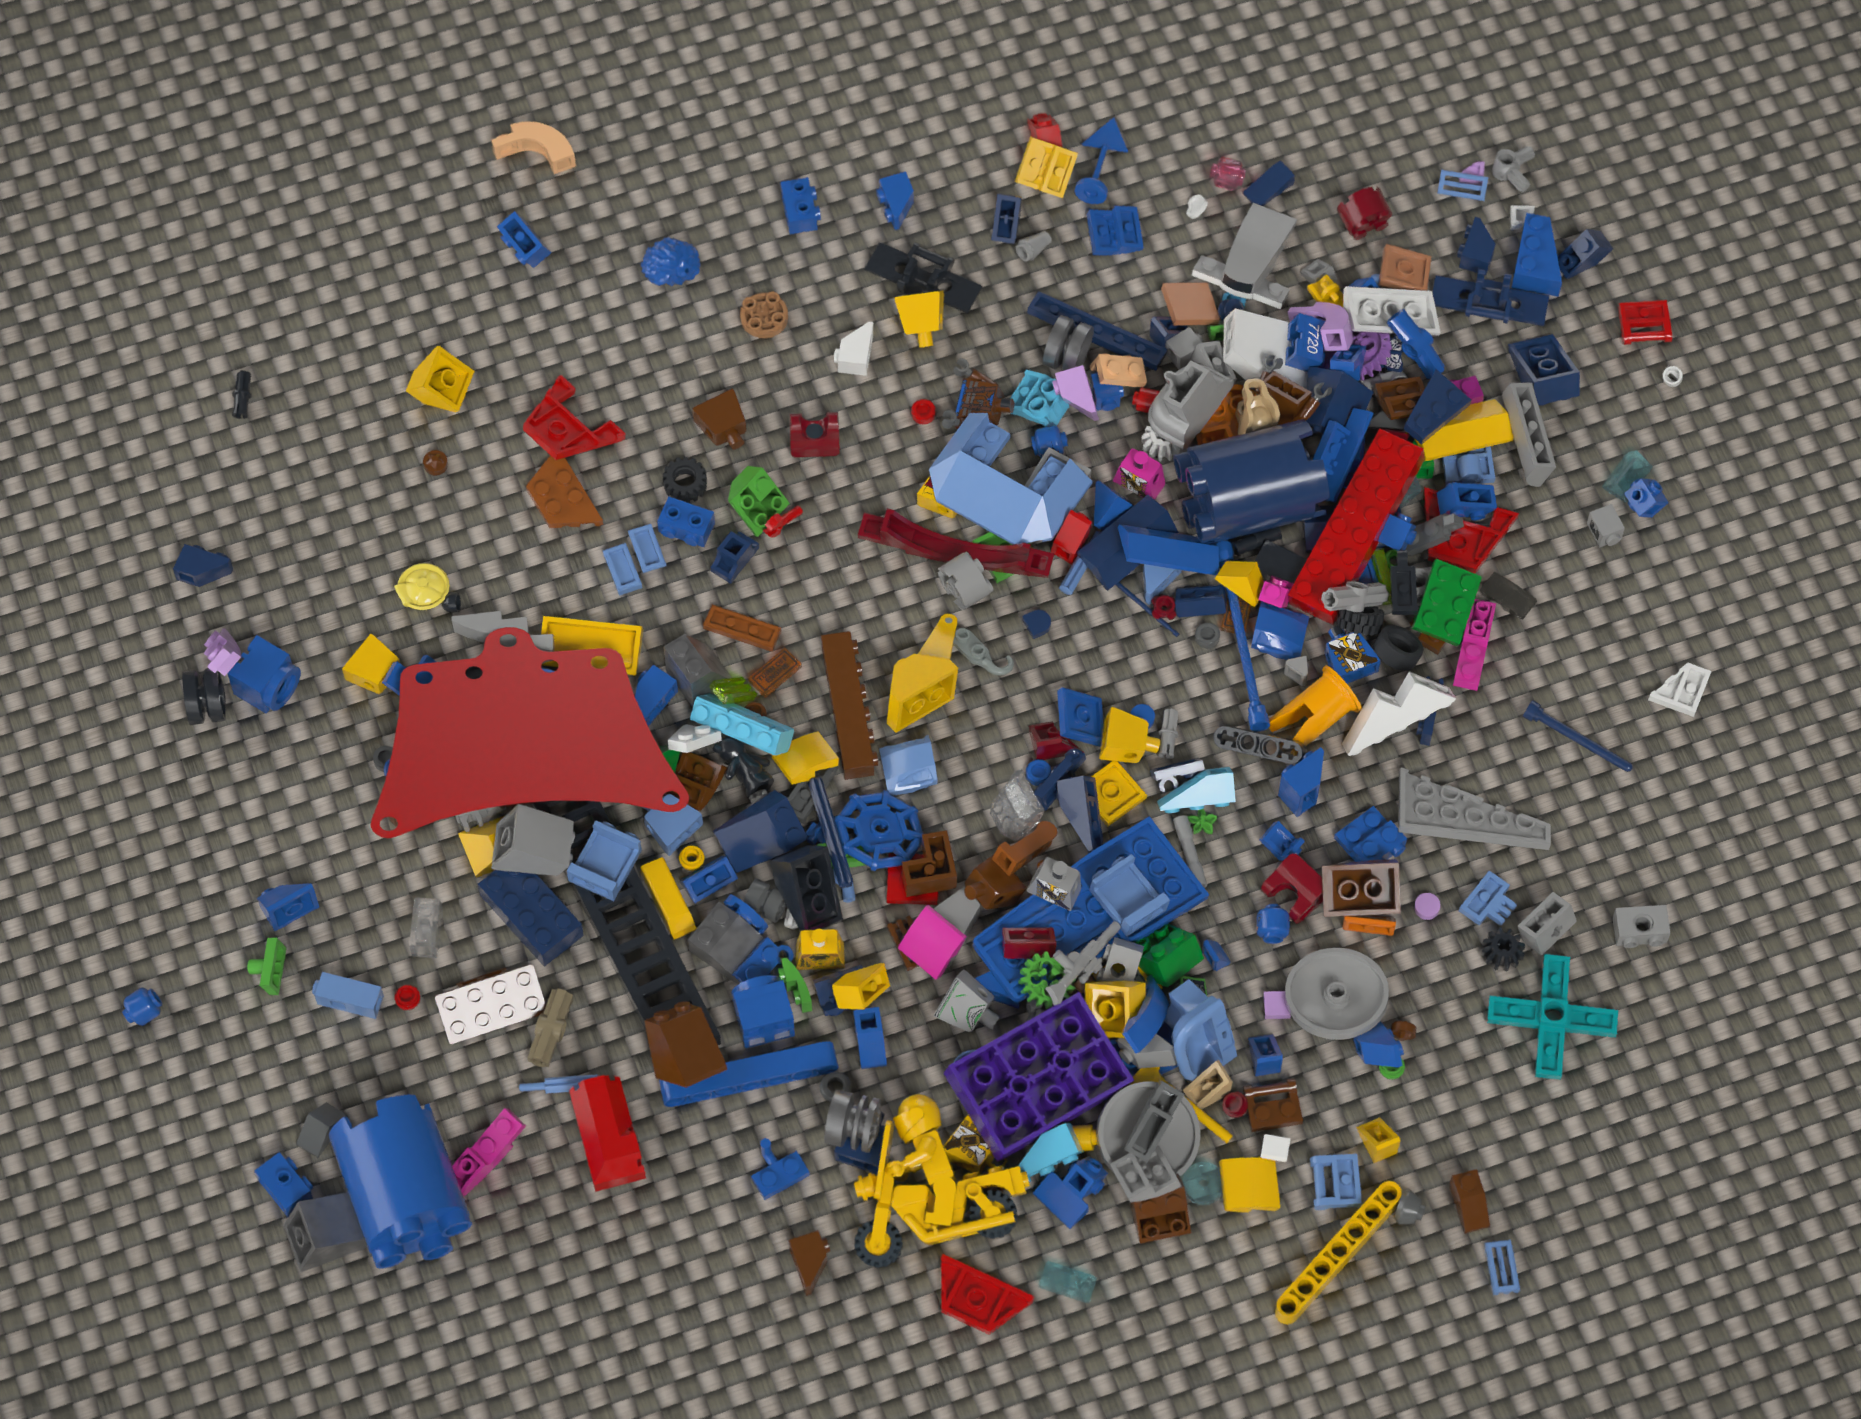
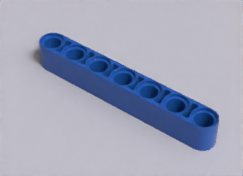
M825 1041L725 1062L727 1070L687 1088L663 1080H659L664 1106L675 1107L829 1074L838 1070L839 1065L833 1042Z

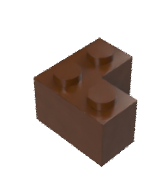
M947 830L922 834L921 847L924 858L902 862L901 874L906 897L950 890L957 887V873Z

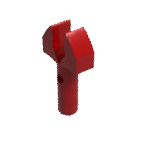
M796 506L782 516L776 513L766 522L765 526L767 528L763 531L770 538L778 536L783 526L803 513L802 508Z

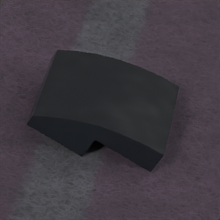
M1266 540L1254 562L1258 563L1264 582L1270 580L1271 576H1275L1295 583L1307 559Z

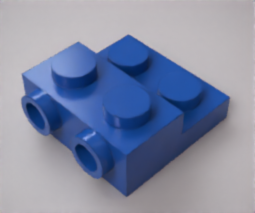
M1374 806L1334 836V839L1355 862L1386 860L1392 856L1398 857L1406 849L1407 841L1405 835L1398 832L1397 826L1391 820L1388 822Z

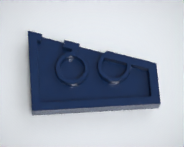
M1436 369L1405 423L1404 430L1422 445L1470 406L1472 399Z

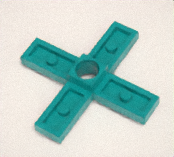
M1544 954L1540 1001L1489 996L1487 1023L1538 1029L1535 1077L1561 1080L1565 1032L1616 1038L1619 1010L1568 1004L1570 957ZM1548 1009H1555L1561 1013L1562 1018L1553 1021L1548 1019L1544 1012Z

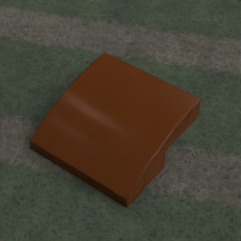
M1420 376L1376 383L1373 387L1382 410L1390 420L1409 417L1425 390Z
M683 752L675 775L688 792L689 802L687 805L695 810L702 811L716 792L727 767L695 753ZM668 791L663 794V796L671 794L680 800L679 794L674 791Z

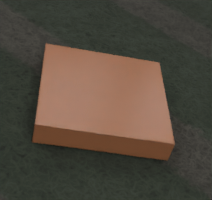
M1386 244L1383 249L1379 285L1391 289L1427 291L1432 256Z
M1163 283L1161 290L1173 325H1218L1220 317L1208 283Z

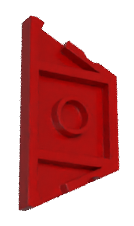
M942 1254L941 1309L943 1314L990 1335L1033 1303V1295Z

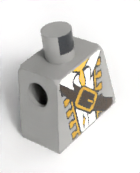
M1046 857L1037 868L1026 892L1071 911L1081 891L1080 872L1067 866L1063 861H1056Z

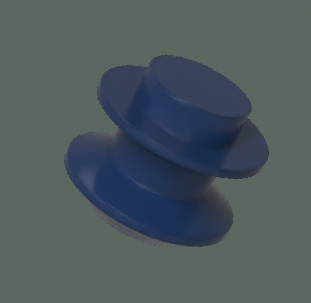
M1235 298L1223 300L1218 307L1220 319L1224 322V319L1235 308L1244 310L1242 302Z

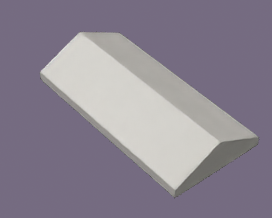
M1347 286L1344 288L1343 308L1348 312L1352 331L1394 333L1387 324L1388 319L1399 310L1404 309L1419 328L1427 330L1431 335H1440L1441 333L1432 291Z

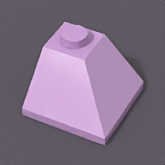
M1084 366L1055 373L1057 380L1052 382L1056 395L1061 394L1064 402L1092 420H1099Z

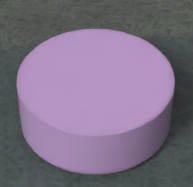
M1431 893L1419 895L1414 905L1415 913L1418 917L1425 920L1435 918L1440 910L1438 897Z

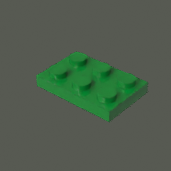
M1436 559L1433 562L1411 629L1454 646L1460 645L1482 576Z

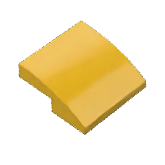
M1030 137L1015 182L1063 198L1078 153Z
M819 731L792 740L788 752L776 756L772 755V759L791 784L810 781L811 778H815V771L836 767L839 761V757Z
M1248 1157L1219 1161L1224 1211L1248 1213L1252 1209L1277 1211L1281 1208L1275 1160Z

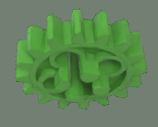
M1047 951L1043 953L1042 958L1035 954L1032 957L1033 961L1028 959L1024 963L1027 968H1022L1019 973L1025 977L1021 978L1018 983L1025 985L1021 993H1028L1030 995L1027 999L1028 1002L1035 999L1036 1007L1045 1003L1046 1009H1049L1053 1001L1051 996H1046L1044 993L1048 982L1042 980L1038 984H1033L1031 977H1035L1034 979L1039 981L1046 975L1047 970L1042 967L1043 964H1047L1050 968L1049 973L1046 975L1049 981L1057 976L1063 978L1065 968L1053 957L1050 958ZM1053 980L1049 986L1057 984L1059 981ZM1072 985L1068 986L1062 999L1063 1001L1070 997L1068 993H1072L1075 987Z

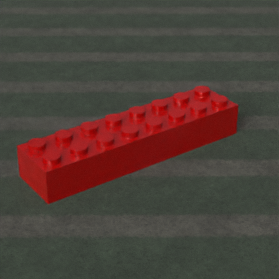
M1379 429L1288 593L1291 606L1334 626L1339 610L1330 611L1325 609L1324 603L1321 600L1322 594L1328 588L1346 586L1348 581L1358 582L1379 544L1378 539L1389 515H1395L1425 460L1423 448Z

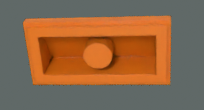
M1375 915L1344 916L1343 921L1344 930L1389 936L1394 935L1396 927L1395 918Z

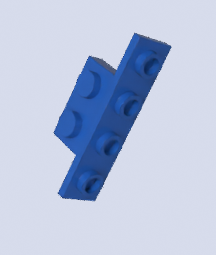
M1353 408L1345 427L1336 421L1329 420L1313 457V460H1323L1329 487V499L1327 501H1337L1373 417V412Z

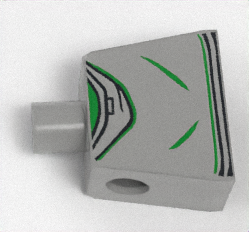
M964 969L957 975L933 1015L968 1032H972L980 1022L993 1029L1000 1018L999 1015L988 1009L994 999L993 994Z

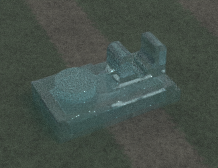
M1047 1261L1039 1282V1288L1089 1304L1097 1278L1093 1275Z

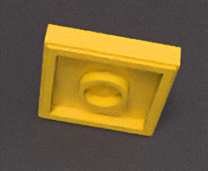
M1118 761L1110 762L1091 776L1095 777L1100 819L1107 827L1147 799V794Z

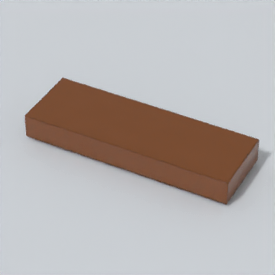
M713 604L703 624V629L771 652H773L782 631L781 627Z

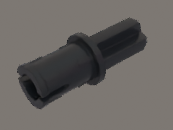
M240 370L237 373L235 391L232 392L234 397L232 416L237 419H241V414L243 419L248 417V403L252 397L250 393L251 373L248 371Z

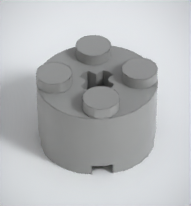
M968 552L961 553L938 568V576L948 595L952 594L957 598L953 602L961 610L969 608L994 591L989 580L985 579L982 574L984 568L977 558L973 560Z

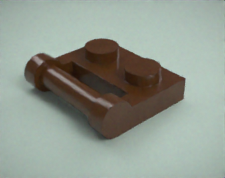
M1295 1078L1286 1079V1082L1256 1087L1251 1085L1243 1086L1244 1096L1248 1100L1247 1113L1251 1132L1303 1124ZM1288 1092L1289 1098L1261 1103L1254 1102V1097Z

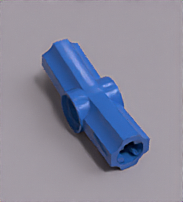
M1404 309L1399 310L1388 319L1387 324L1402 342L1403 352L1409 358L1416 361L1427 379H1431L1436 369L1440 373L1445 370V365L1432 347L1434 341L1431 334L1427 330L1419 328Z

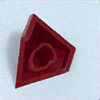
M1053 721L1028 726L1036 760L1065 757V753L1070 749H1074V747L1085 753L1069 738L1060 736V731L1054 726Z

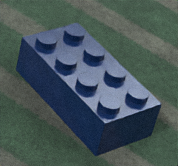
M495 870L478 883L479 893L483 900L544 967L584 936L582 924L537 874Z

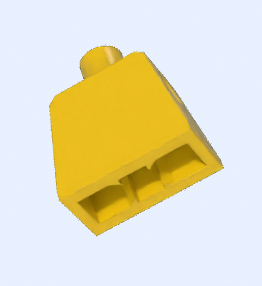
M944 291L894 297L905 334L917 333L919 348L933 346L931 331L943 329Z
M370 634L342 670L345 680L381 694L387 687L382 681L392 663L397 661L400 663V661L373 634Z
M1111 707L1104 719L1099 759L1138 763L1145 751L1158 752L1160 739L1147 736L1149 723L1146 720Z

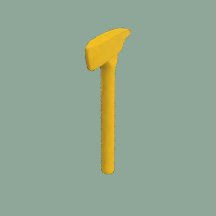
M1160 1067L1141 1068L1132 1077L1134 1081L1130 1084L1158 1082L1160 1080L1172 1086L1160 1074ZM1184 1096L1195 1110L1198 1120L1225 1143H1228L1233 1135Z

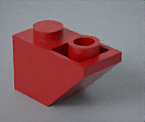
M1039 113L1033 115L1032 119H1027L1033 138L1063 148L1059 124L1051 115Z
M1070 510L1053 542L1051 553L1072 565L1078 556L1077 552L1087 542L1092 521L1083 513H1076Z

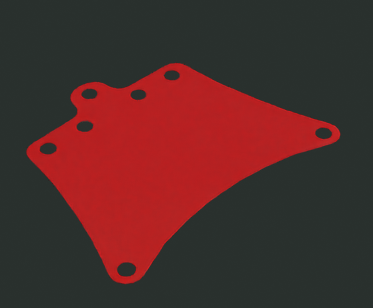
M505 627L491 632L486 637L483 652L475 658L416 664L403 670L400 676L399 716L392 756L370 826L376 835L383 838H393L440 819L510 804L542 801H598L625 803L659 811L676 812L686 807L689 802L687 790L666 761L649 730L633 694L620 653L611 648L542 651L534 645L529 633L523 629ZM511 634L516 637L517 643L512 647H504L499 642L500 638L503 635ZM596 656H603L608 660V665L605 668L597 669L591 665V660ZM546 660H554L559 666L555 672L547 673L542 670L541 664ZM477 666L482 669L483 674L478 679H470L466 676L465 671L469 667ZM421 671L430 672L433 679L428 684H420L415 679L417 673ZM668 791H674L679 794L680 800L676 804L668 805L662 800L663 794ZM385 817H393L397 820L398 825L394 830L386 831L381 828L380 821Z

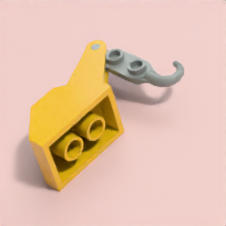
M953 614L942 615L920 652L912 654L907 658H902L894 665L887 724L897 733L954 699L958 667L950 660L953 645L971 663L979 665L989 673L997 676H1003L1012 671L1014 667L1013 659L1008 655L1006 656L1008 661L1006 667L996 666L992 662L986 646L971 631L957 626L956 616Z

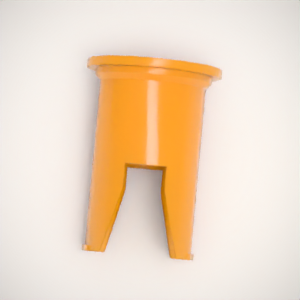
M1325 665L1322 668V677L1269 718V729L1271 732L1277 731L1298 722L1306 716L1308 720H1306L1292 740L1302 742L1307 746L1350 711L1359 713L1362 707L1356 695L1340 675L1331 667ZM1294 748L1292 749L1291 754H1293V756H1297L1298 751H1296Z

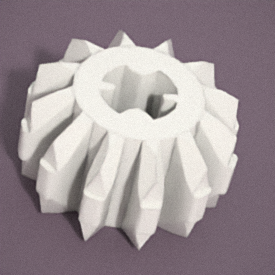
M1150 426L1145 428V434L1142 435L1141 441L1143 443L1144 452H1149V457L1157 456L1159 462L1162 461L1163 457H1166L1170 461L1172 455L1180 453L1178 446L1161 438Z

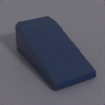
M1280 160L1243 191V195L1252 204L1264 206L1294 185L1295 175Z

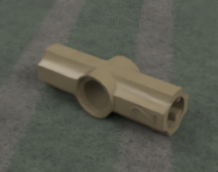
M552 989L544 1013H541L537 1020L535 1038L527 1058L535 1066L549 1067L557 1043H560L564 1036L567 1024L566 1018L573 1002V995L566 990Z

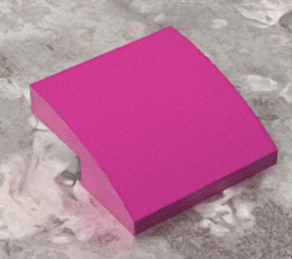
M927 905L909 928L898 949L937 980L943 975L951 958L958 954L967 936L931 906Z

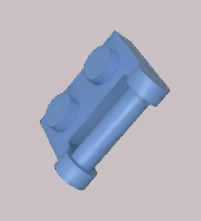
M1357 1154L1318 1155L1310 1158V1166L1314 1171L1315 1210L1361 1207L1362 1200ZM1325 1166H1331L1334 1197H1326Z

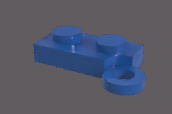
M766 937L732 975L740 983L754 977L768 975L777 964L782 965V960L779 956L780 951L783 950L787 953V959L790 962L793 960V951L787 945L777 946L769 937Z

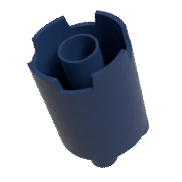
M1301 419L1189 447L1186 452L1173 455L1177 478L1180 483L1187 482L1192 495L1191 499L1182 501L1183 516L1189 529H1196L1201 543L1208 541L1216 543L1327 515L1326 510H1322L1317 504L1329 499V487L1323 460L1311 461L1307 450L1304 449L1301 442L1302 438L1312 435V429L1307 421Z

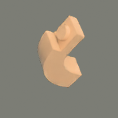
M538 122L514 123L510 125V134H502L491 140L496 160L521 151H534L540 153L548 160L554 174L576 167L575 154L568 140L558 130L546 124Z

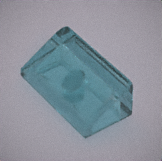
M1637 450L1628 452L1602 485V488L1623 502H1627L1628 499L1624 493L1631 488V483L1639 478L1644 479L1653 466Z

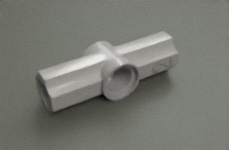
M1348 581L1346 586L1328 588L1326 592H1323L1321 600L1324 603V608L1330 611L1346 609L1353 612H1363L1364 607L1382 605L1383 602L1388 600L1389 593L1386 590V586L1380 582L1364 584Z

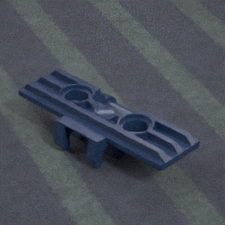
M1478 269L1476 283L1435 276L1432 292L1435 307L1465 312L1466 317L1474 315L1502 320L1505 324H1508V320L1544 326L1549 296L1509 289L1512 277L1510 274H1504L1503 282L1484 279L1486 270ZM1464 292L1469 293L1468 299H1461L1459 295ZM1512 301L1519 303L1520 308L1515 309L1511 307Z

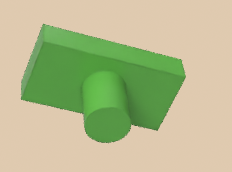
M267 938L264 959H250L247 966L249 974H261L260 986L269 995H279L286 947L278 938Z

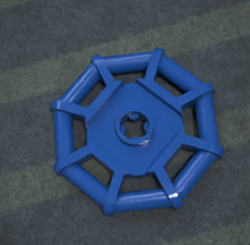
M887 790L881 793L851 795L840 814L834 817L845 855L848 854L870 867L872 871L880 868L902 866V862L910 861L922 845V834H924L917 814L918 809L892 796ZM873 803H881L880 805H872V806H867V805H866V804H873ZM893 807V808L897 809L898 811H900L901 813H899V812H897V811H896V813H894V812L890 811V808ZM855 809L860 811V815L856 819L849 818ZM904 820H909L912 831L907 830ZM879 825L881 829H886V831H884V833L877 832L875 829L876 826ZM846 827L853 828L856 838L850 841ZM904 839L911 840L912 842L904 851L901 847ZM861 845L864 851L868 853H873V857L869 856L868 854L864 853L856 847ZM894 852L896 855L894 857L879 858L881 853Z

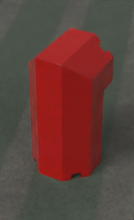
M609 1075L593 1077L578 1083L580 1087L578 1090L575 1091L574 1087L569 1089L595 1192L646 1179L638 1141L620 1076H614L615 1081L610 1080Z

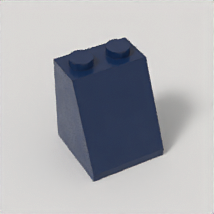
M1309 367L1307 390L1312 392V397L1315 395L1314 387L1317 384L1325 382L1321 386L1323 394L1328 388L1332 387L1331 394L1319 400L1320 405L1313 415L1306 420L1313 428L1312 432L1323 436L1329 420L1336 421L1345 427L1353 408L1367 409L1373 395L1372 390L1344 372Z

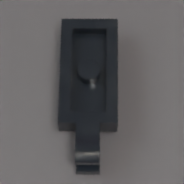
M1397 550L1396 566H1390L1392 615H1417L1418 612L1415 566H1408L1407 550Z

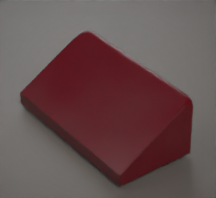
M1002 928L1003 954L1006 959H1033L1032 957L1035 954L1042 958L1043 953L1047 951L1049 957L1052 958L1056 952L1054 928Z

